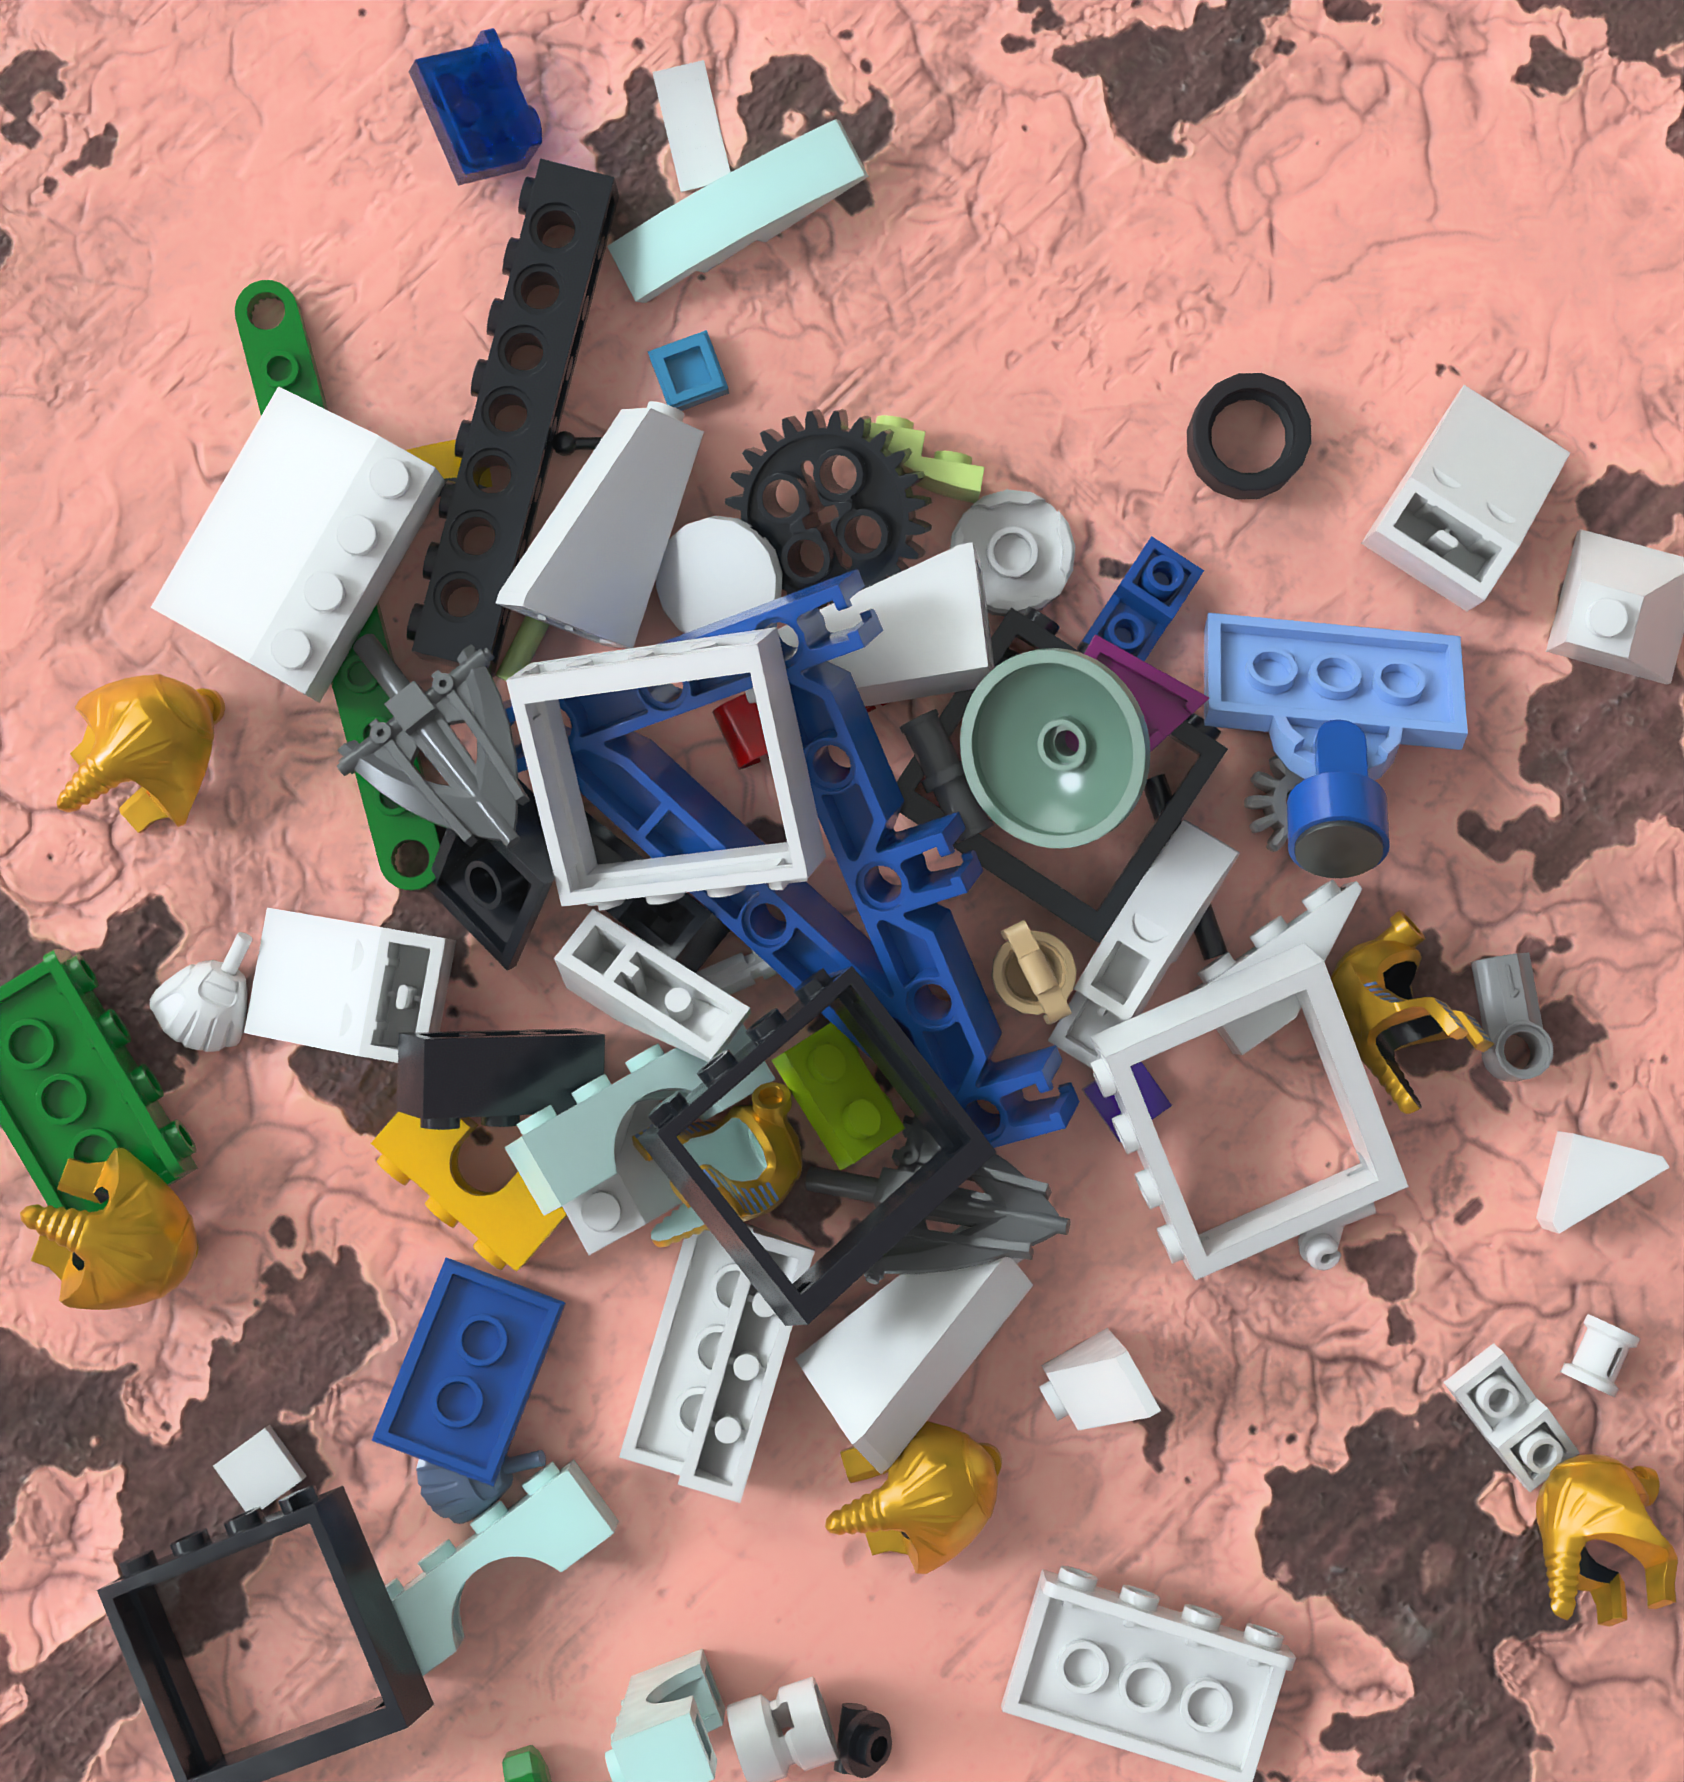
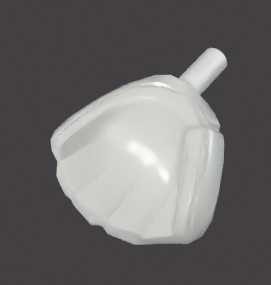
M238 932L224 962L208 960L198 962L196 965L191 964L170 977L155 990L150 998V1009L153 1011L163 1031L174 1041L181 1042L186 1048L203 1050L205 1052L220 1051L224 1047L237 1046L240 1042L246 1022L247 985L245 975L238 968L253 940L250 935Z

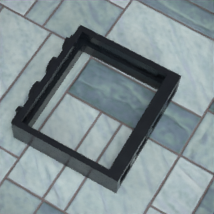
M1029 606L1024 614L1011 607L991 637L995 667L999 664L1016 637L1034 649L1061 648L1083 654L1089 644L1082 641L1076 650L1055 636L1061 628L1056 622ZM975 689L955 692L939 718L949 738L963 719L967 704ZM1195 713L1190 715L1168 735L1197 754L1198 757L1097 910L981 834H977L958 844L955 842L953 847L962 854L974 850L983 868L1100 944L1228 748L1216 741L1221 731L1216 727L1204 726V719ZM914 755L897 780V784L904 798V804L900 813L920 825L945 815L941 808L915 792L925 775Z
M853 966L829 975L822 968L809 976L793 991L799 999L783 1014L775 1008L757 1020L745 1032L752 1041L734 1056L727 1049L704 1065L697 1073L702 1083L685 1098L677 1091L657 1105L647 1116L653 1125L637 1138L785 1326L809 1325L996 1153L993 1146ZM830 1005L941 1147V1150L792 1284L678 1140L677 1136Z
M315 1485L308 1486L280 1499L278 1503L281 1510L264 1516L260 1506L224 1522L223 1524L227 1531L225 1533L210 1538L207 1528H204L170 1544L172 1554L160 1559L156 1558L153 1549L138 1554L119 1564L123 1575L97 1590L175 1782H262L406 1729L434 1705L344 1486L320 1495ZM310 1524L381 1696L233 1752L223 1754L154 1585Z

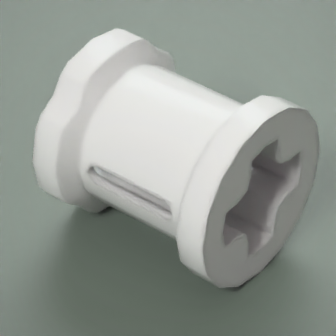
M1587 1314L1584 1321L1587 1330L1572 1363H1564L1560 1372L1612 1397H1616L1619 1388L1614 1382L1629 1349L1636 1348L1640 1338Z

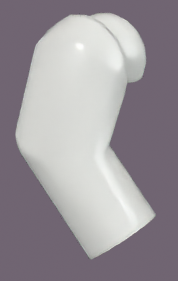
M1374 1202L1300 1234L1298 1246L1303 1260L1307 1261L1316 1270L1324 1271L1333 1268L1341 1258L1338 1246L1344 1226L1376 1214Z

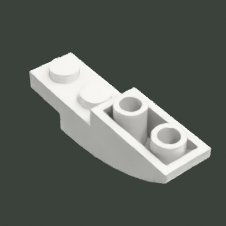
M1183 820L1154 860L1073 988L1076 990V993L1069 1003L1072 1014L1059 1020L1048 1041L1092 1069L1090 1063L1099 1060L1090 1036L1136 1017L1143 1012L1170 964L1177 961L1240 852L1189 821Z

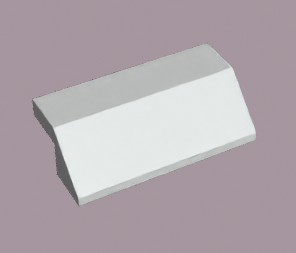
M746 1224L792 1284L810 1268L815 1249L756 1226ZM704 1230L701 1234H693L690 1238H684L619 1458L680 1475L678 1485L741 1503L793 1326H785L711 1231Z

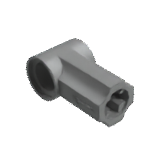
M1529 952L1496 956L1471 962L1482 1027L1494 1043L1487 1051L1482 1052L1485 1068L1493 1077L1506 1082H1517L1541 1075L1549 1068L1553 1059V1043L1549 1034L1543 1029ZM1511 1035L1521 1037L1530 1049V1059L1523 1069L1513 1067L1506 1060L1504 1045Z

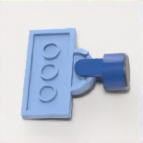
M1208 613L1204 628V695L1210 699L1204 703V726L1269 732L1276 755L1290 771L1305 779L1292 789L1287 799L1288 852L1293 862L1314 875L1326 878L1354 877L1379 865L1387 856L1390 848L1388 803L1384 789L1374 780L1381 778L1394 763L1400 744L1462 750L1468 735L1461 637Z

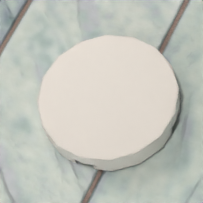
M1006 489L983 496L962 515L951 536L950 549L960 544L973 542L982 564L987 611L992 615L1006 616L1011 607L1021 614L1025 613L1028 606L1041 611L1060 596L1073 572L1076 546L1069 523L1059 510L1057 512L1052 505L1045 502V499L1032 492Z
M711 516L686 524L668 540L656 577V589L663 611L678 630L688 633L781 598L783 573L776 551L765 537L762 538L757 531L750 528L752 527L751 525L739 518Z

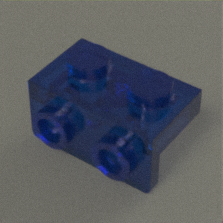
M494 28L480 31L472 47L415 59L409 74L458 186L526 168L542 144L541 122L536 110L527 104L517 81V68L514 58L507 48H503Z

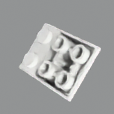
M1463 385L1361 544L1468 612L1485 601L1520 547L1570 452L1474 390Z
M267 908L244 1033L398 1063L399 1033L440 1032L456 940Z

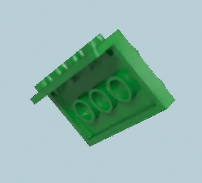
M54 949L43 956L44 961L0 986V1125L48 1206L51 1205L54 1208L64 1207L66 1210L74 1208L78 1211L87 1210L88 1212L103 1210L108 1204L109 1199L99 1204L57 1190L69 1158L86 1163L105 1162L115 1148H125L155 1172L168 1186L198 1169L191 1157L196 1152V1146L192 1137L179 1120L175 1119L172 1122L169 1120L158 1101L164 1096L160 1083L145 1064L137 1066L126 1047V1044L131 1042L128 1029L114 1010L109 1009L105 1012L93 989L99 986L96 975L80 954L72 956L69 950Z

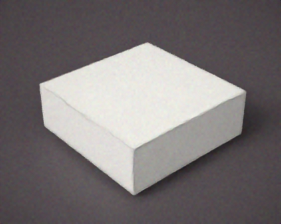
M271 1425L265 1427L213 1465L245 1512L259 1506L261 1509H264L307 1477Z

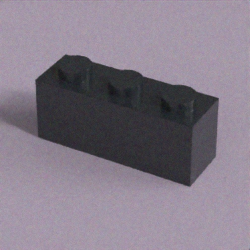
M578 1028L399 1033L397 1111L420 1118L421 1128L434 1130L460 1128V1118L481 1117V1125L513 1127L520 1123V1115H533L549 1105L553 1107L558 1116L577 1105L571 1094L572 1092L604 1074L605 1034Z

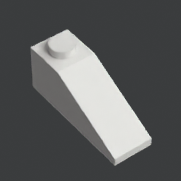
M594 909L591 910L554 958L568 990L615 1020L707 1062L725 1049L751 1014L750 1007Z
M1108 1328L1041 1365L1050 1380L1039 1386L1057 1421L1069 1415L1078 1431L1149 1418L1161 1411L1129 1352Z

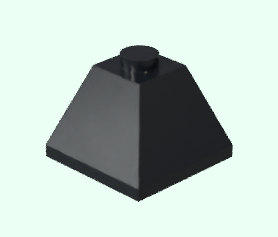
M519 778V783L530 799L523 806L518 802L516 832L520 837L519 843L512 848H507L502 841L475 837L478 841L470 847L455 831L447 828L431 868L436 878L427 887L507 971L517 966L554 881L553 869L534 793Z

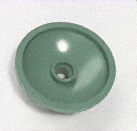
M1043 648L1028 651L1005 660L991 670L978 684L967 704L962 720L960 733L961 760L966 780L974 797L985 813L998 826L1024 842L1040 847L1063 849L1095 841L1113 831L1130 815L1145 788L1151 755L1148 728L1141 708L1126 684L1112 670L1083 653L1061 648ZM1068 730L1078 737L1079 749L1077 752L1069 749L1065 742V735Z

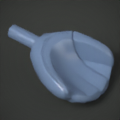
M542 1450L513 1457L507 1455L495 1487L419 1459L416 1471L418 1485L421 1486L420 1494L426 1503L431 1506L432 1511L440 1517L450 1518L457 1524H464L477 1518L505 1494L512 1485L513 1473L545 1466L546 1456Z

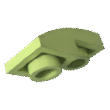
M888 415L877 416L876 423L871 422L869 436L872 438L884 430L891 429L894 432L888 447L892 454L907 448L911 449L912 454L902 468L906 474L918 471L924 472L925 477L916 484L917 486L956 500L970 503L978 501L984 467L971 465L972 457L953 451H936L934 458L922 457L926 431L913 429L914 422L905 418Z

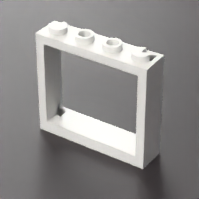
M777 627L533 662L506 680L561 906L598 905L599 911L621 905L625 899L646 897L648 904H664L683 897L685 892L706 890L709 897H725L743 891L746 885L768 883L771 890H784L789 883L808 881L810 875L826 858ZM750 672L787 842L598 865L558 699Z
M1305 942L1090 1036L1099 1060L1090 1063L1095 1081L1104 1098L1111 1095L1115 1096L1122 1113L1112 1118L1117 1135L1127 1154L1137 1150L1144 1170L1134 1174L1139 1189L1149 1209L1159 1206L1166 1221L1165 1225L1157 1228L1159 1238L1166 1248L1171 1263L1174 1264L1183 1260L1195 1280L1409 1187L1325 962ZM1297 994L1360 1164L1198 1234L1130 1066Z

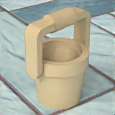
M1025 920L1001 931L1003 939H1008V941L1001 945L993 959L991 977L995 991L1003 1002L1020 1013L1034 1015L1045 1013L1043 1018L1046 1024H1052L1072 1014L1066 1000L1075 986L1077 969L1073 955L1063 941L1047 932L1031 931Z

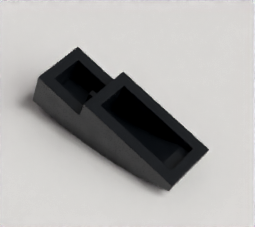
M585 811L598 865L644 859ZM686 892L683 897L664 904H648L646 897L625 899L621 905L606 910L643 941L694 973L700 969L730 932V929Z

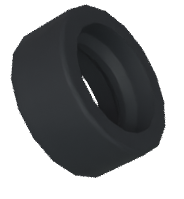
M1238 373L1217 382L1199 401L1186 431L1187 455L1196 475L1214 492L1233 499H1260L1280 490L1303 465L1311 445V418L1302 398L1284 381L1264 373ZM1255 400L1268 405L1279 415L1285 428V446L1280 458L1271 467L1258 473H1241L1228 468L1217 457L1212 445V427L1216 416L1226 406L1238 401Z

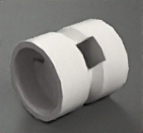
M813 1676L779 1687L775 1700L769 1701L762 1694H758L727 1705V1717L732 1739L747 1782H775L787 1777L789 1766L797 1764L804 1771L839 1760L838 1748L830 1718L819 1686ZM786 1727L793 1728V1729L788 1730V1731L786 1732V1734L783 1735V1732H782V1729H783V1728H786Z

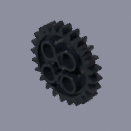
M820 409L807 411L805 429L795 416L782 419L784 437L773 429L764 430L760 433L762 442L767 450L766 452L755 447L743 451L742 454L746 461L753 467L752 471L739 470L731 474L730 478L743 487L744 491L743 494L725 498V504L740 510L741 520L751 525L752 527L750 528L757 531L762 538L765 537L773 546L783 573L782 590H785L787 595L856 569L859 570L865 587L861 589L863 590L889 578V576L891 577L908 569L909 567L903 561L904 558L919 559L925 555L926 551L919 544L912 541L913 535L930 531L932 525L924 520L915 518V510L931 504L932 501L930 497L913 495L911 488L925 477L923 471L905 473L902 466L909 459L912 451L910 448L892 454L888 450L894 434L891 429L880 432L874 438L869 436L871 430V417L869 416L859 417L851 429L848 428V416L844 409L833 411L828 426H826ZM839 455L850 459L856 468V482L851 489L841 487L833 478V462ZM805 461H810L813 464L814 480L805 472ZM781 480L789 481L798 491L799 504L794 513L785 511L777 502L776 490ZM835 505L839 517L834 518L831 522L822 524L818 517V512L827 506ZM862 515L871 517L880 526L882 536L880 544L876 549L865 546L857 536V522ZM805 539L815 542L823 551L824 563L819 572L810 570L801 560L800 550ZM842 548L852 559L851 567H846L842 562ZM828 602L819 606L818 609L826 607Z

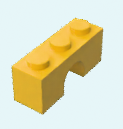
M397 1112L370 1143L382 1153L376 1160L380 1167L402 1185L406 1186L412 1180L430 1196L425 1205L442 1222L452 1228L460 1222L478 1238L473 1244L474 1249L491 1265L499 1270H503L507 1264L516 1272L521 1269L567 1217L563 1207L561 1206L544 1216L519 1172L499 1191L485 1192L468 1184L460 1172L458 1157L464 1141L478 1126L472 1118H460V1128L434 1130L421 1128L420 1118Z

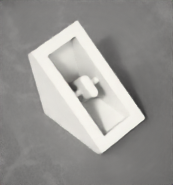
M1557 1131L1536 1219L1542 1229L1560 1234L1670 1167L1664 1157L1574 1133Z

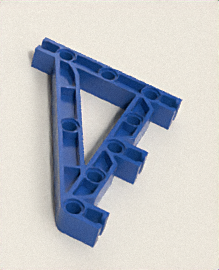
M859 570L850 571L658 643L663 644L777 627L778 622L787 624L795 631L799 642L798 647L787 645L780 636L779 639L817 816L870 940L806 881L789 883L784 890H771L768 883L746 885L743 891L725 897H709L706 890L690 893L794 989L822 968L829 975L853 966L993 1148L1065 1129L1080 1102L1071 1082L1059 1085V1096L1028 1101L1024 1098L1022 1091L1023 1088L1036 1084L1040 1093L1053 1090L1054 1086L1051 1081L1063 1061L1057 1046H1050L998 1062L991 1060L1002 1031L951 910L937 903L968 893L983 872L981 863L974 850L961 855L963 863L960 866L938 871H930L927 868L923 852L937 847L941 857L955 852L953 844L966 829L960 813L956 812L899 832L894 830V825L904 804V798L851 672L828 662L834 658L865 648L883 631L879 618L873 608L860 613L862 621L855 627L837 632H829L826 629L824 616L818 609L819 606L832 600L838 611L851 607L850 598L865 587ZM750 672L682 682L683 689L675 687L673 684H664L558 699L560 709L566 712L572 728L565 726V731L580 793L651 858L766 845L654 741L635 732L638 729L752 689L753 683ZM511 699L504 701L503 704L510 726H512L516 718ZM522 743L515 745L517 770L520 773L528 770ZM828 745L839 747L845 751L849 757L851 767H843L834 762L829 754ZM878 866H885L894 870L901 880V885H894L886 881L880 874ZM766 903L778 907L785 915L786 922L774 918L768 911ZM928 984L941 986L947 991L951 1000L945 1001L937 998L930 991ZM830 1005L821 1012L868 1055ZM977 1100L990 1102L997 1108L999 1114L985 1111L980 1107Z

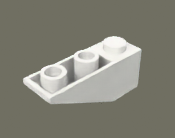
M1333 879L1325 883L1302 900L1307 911L1288 924L1282 916H1278L1249 937L1255 947L1234 960L1231 954L1227 952L1201 969L1197 974L1203 983L1190 992L1304 942L1325 962L1362 891L1361 886L1357 881L1344 884L1340 888ZM1297 994L1216 1028V1030L1233 1054L1243 1055L1297 1017L1301 1009Z

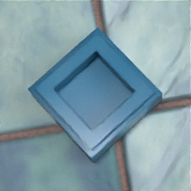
M707 330L648 351L667 405L683 411L729 394L728 385Z

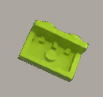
M832 1022L771 1060L840 1171L854 1164L905 1129L894 1111L891 1100L880 1089L860 1057L857 1046Z

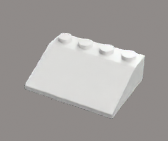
M278 387L151 608L320 703L445 486L446 481L436 467L397 445Z

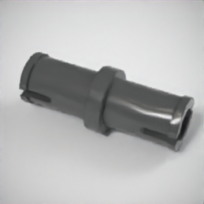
M934 709L914 718L899 728L902 734H905L926 777L925 780L921 781L926 793H934L945 816L956 812L960 813L966 829L956 840L958 844L994 826L992 819H989L974 797L966 780L962 761H960L938 716L937 709Z

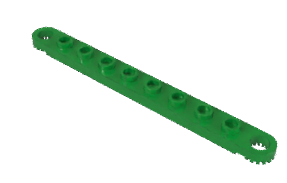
M259 280L249 284L239 294L234 312L261 416L278 387L328 411L311 343L297 299L285 285L277 281ZM268 297L270 299L276 298L282 301L285 307V315L281 323L275 328L268 330L255 327L252 321L253 315L251 314L255 309L254 305H258L261 299L264 301ZM378 601L356 641L366 634H374L394 660ZM352 646L331 684L346 741L356 740L360 744L370 736L371 727L369 724L377 718L380 722L386 723L393 718V715L384 705L390 698L355 653ZM418 753L414 762V766L425 778L420 756ZM355 772L383 876L389 883L403 890L419 891L426 889L436 878L431 868L442 843L437 824L431 823L402 808L375 789L359 773ZM418 841L429 852L428 867L419 876L405 877L397 870L395 854L398 852L397 849L401 848L404 843Z

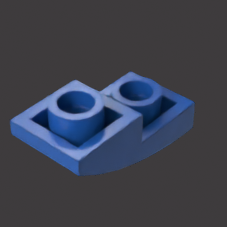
M1151 536L1082 641L1090 644L1096 634L1145 661L1204 570Z

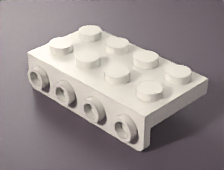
M1061 1566L1059 1574L1042 1569L1001 1703L1002 1712L1226 1782H1253L1286 1670H1293L1296 1660L1288 1645L1282 1644L1284 1636L1272 1629L1251 1623L1246 1624L1244 1632L1220 1625L1222 1616L1191 1604H1185L1183 1612L1159 1606V1596L1138 1587L1123 1585L1121 1593L1096 1586L1098 1581L1096 1576L1074 1567Z

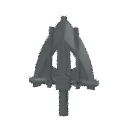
M366 634L355 642L353 649L390 698L384 705L393 715V718L386 723L380 722L377 718L369 724L371 727L370 736L360 744L356 740L344 743L338 749V752L343 756L338 760L337 768L344 776L349 773H359L375 789L399 806L431 823L455 831L470 847L478 841L475 837L502 841L507 848H512L520 841V837L516 832L518 802L523 806L530 799L518 781L517 757L510 722L501 695L488 670V667L492 664L491 661L495 658L487 647L476 651L472 644L462 650L457 658L460 665L450 673H442L439 669L431 675L433 678L432 687L425 691L415 681L409 682L374 634ZM466 723L477 738L476 762L450 725ZM420 750L449 786L426 781L414 766L415 759Z
M905 1115L903 1119L905 1129L902 1130V1133L907 1140L905 1146H902L899 1150L894 1149L892 1159L895 1165L898 1166V1169L883 1167L880 1177L876 1178L811 1166L806 1175V1190L874 1203L877 1208L940 1151L941 1147L916 1115L914 1117ZM995 1153L967 1179L974 1181L984 1193L958 1187L866 1271L864 1276L867 1282L879 1284V1281L884 1278L885 1274H924L953 1271L982 1265L1004 1257L1032 1260L1034 1253L1032 1246L1056 1234L1067 1235L1070 1229V1219L1060 1217L1048 1201L1052 1193L1048 1183L1026 1178L1012 1164ZM926 1220L971 1228L956 1234L929 1230Z

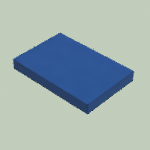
M446 1257L378 1422L372 1441L488 1486L495 1487L566 1303Z

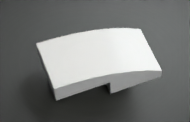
M1494 1343L1443 1382L1481 1434L1528 1492H1532L1547 1480L1550 1475L1549 1472L1557 1464L1580 1454L1550 1410L1535 1397L1506 1354Z

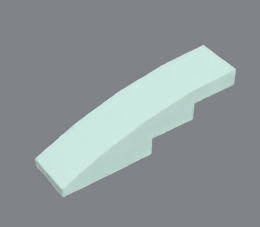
M835 119L717 179L660 212L607 247L635 302L647 303L695 271L706 273L756 240L761 242L769 241L863 181L869 175L840 120Z

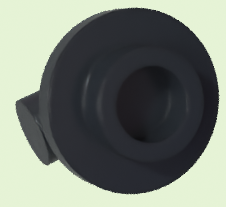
M842 1704L837 1739L839 1760L834 1762V1770L842 1774L867 1778L875 1774L885 1764L891 1753L892 1738L889 1722L882 1714L867 1710V1707L862 1704Z

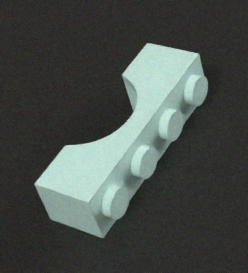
M744 1024L723 1051L729 1049L734 1056L752 1041L745 1033L747 1029ZM659 1043L625 1062L631 1074L611 1084L606 1074H603L572 1092L571 1094L577 1105L558 1116L553 1107L549 1105L518 1123L517 1127L523 1136L504 1148L544 1216L617 1174L614 1156L615 1138L620 1122L630 1107L641 1101H664L677 1091L685 1098L702 1083L697 1073L708 1062L678 1048L664 1053ZM764 1061L702 1114L699 1119L704 1122L749 1096L760 1085L776 1080L766 1062Z
M572 1460L560 1470L553 1461L544 1466L522 1484L527 1495L508 1509L501 1500L492 1505L470 1523L475 1534L456 1548L449 1539L441 1543L417 1563L423 1572L404 1587L398 1578L385 1585L422 1676L455 1653L462 1643L465 1635L460 1615L461 1596L466 1581L478 1569L501 1558L528 1557L542 1561L563 1572L614 1534L619 1520L575 1460Z
M703 1648L631 1676L625 1698L621 1700L622 1708L619 1716L616 1717L617 1724L614 1733L611 1734L612 1749L605 1752L606 1764L612 1782H709L714 1780L717 1758L707 1733L723 1725L725 1706Z

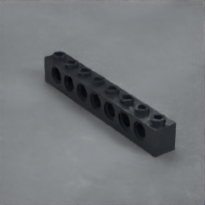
M540 158L536 177L527 176L524 180L518 205V213L525 215L520 238L511 237L509 239L503 259L502 272L503 275L509 276L504 299L495 298L493 300L487 321V335L493 336L488 360L479 359L477 361L472 377L471 396L478 397L472 421L464 419L461 422L456 438L455 457L462 458L456 482L449 480L446 482L440 499L439 517L446 519L440 543L433 541L430 543L424 560L423 579L430 580L424 604H414L408 621L407 640L414 641L412 652L422 660L456 668L460 665L457 658L463 649L471 644L475 647L476 651L487 647L495 657L491 661L492 664L488 667V670L492 677L495 676L512 611L496 604L499 591L529 546L553 453V438L558 434L619 199L615 177ZM566 225L575 231L572 240L563 247L552 248L542 243L544 234L553 226ZM551 285L559 290L558 298L554 304L545 309H535L526 304L529 293L535 287ZM525 345H534L543 350L542 359L536 367L530 370H518L511 366V358L518 348ZM510 405H518L527 410V418L519 429L504 432L495 427L496 417L503 408ZM499 465L511 470L510 482L502 491L486 493L480 490L479 481L486 469ZM478 526L492 528L495 532V540L487 552L480 555H471L464 551V539L471 529ZM461 587L477 589L479 602L472 613L463 617L449 614L448 600L456 589Z

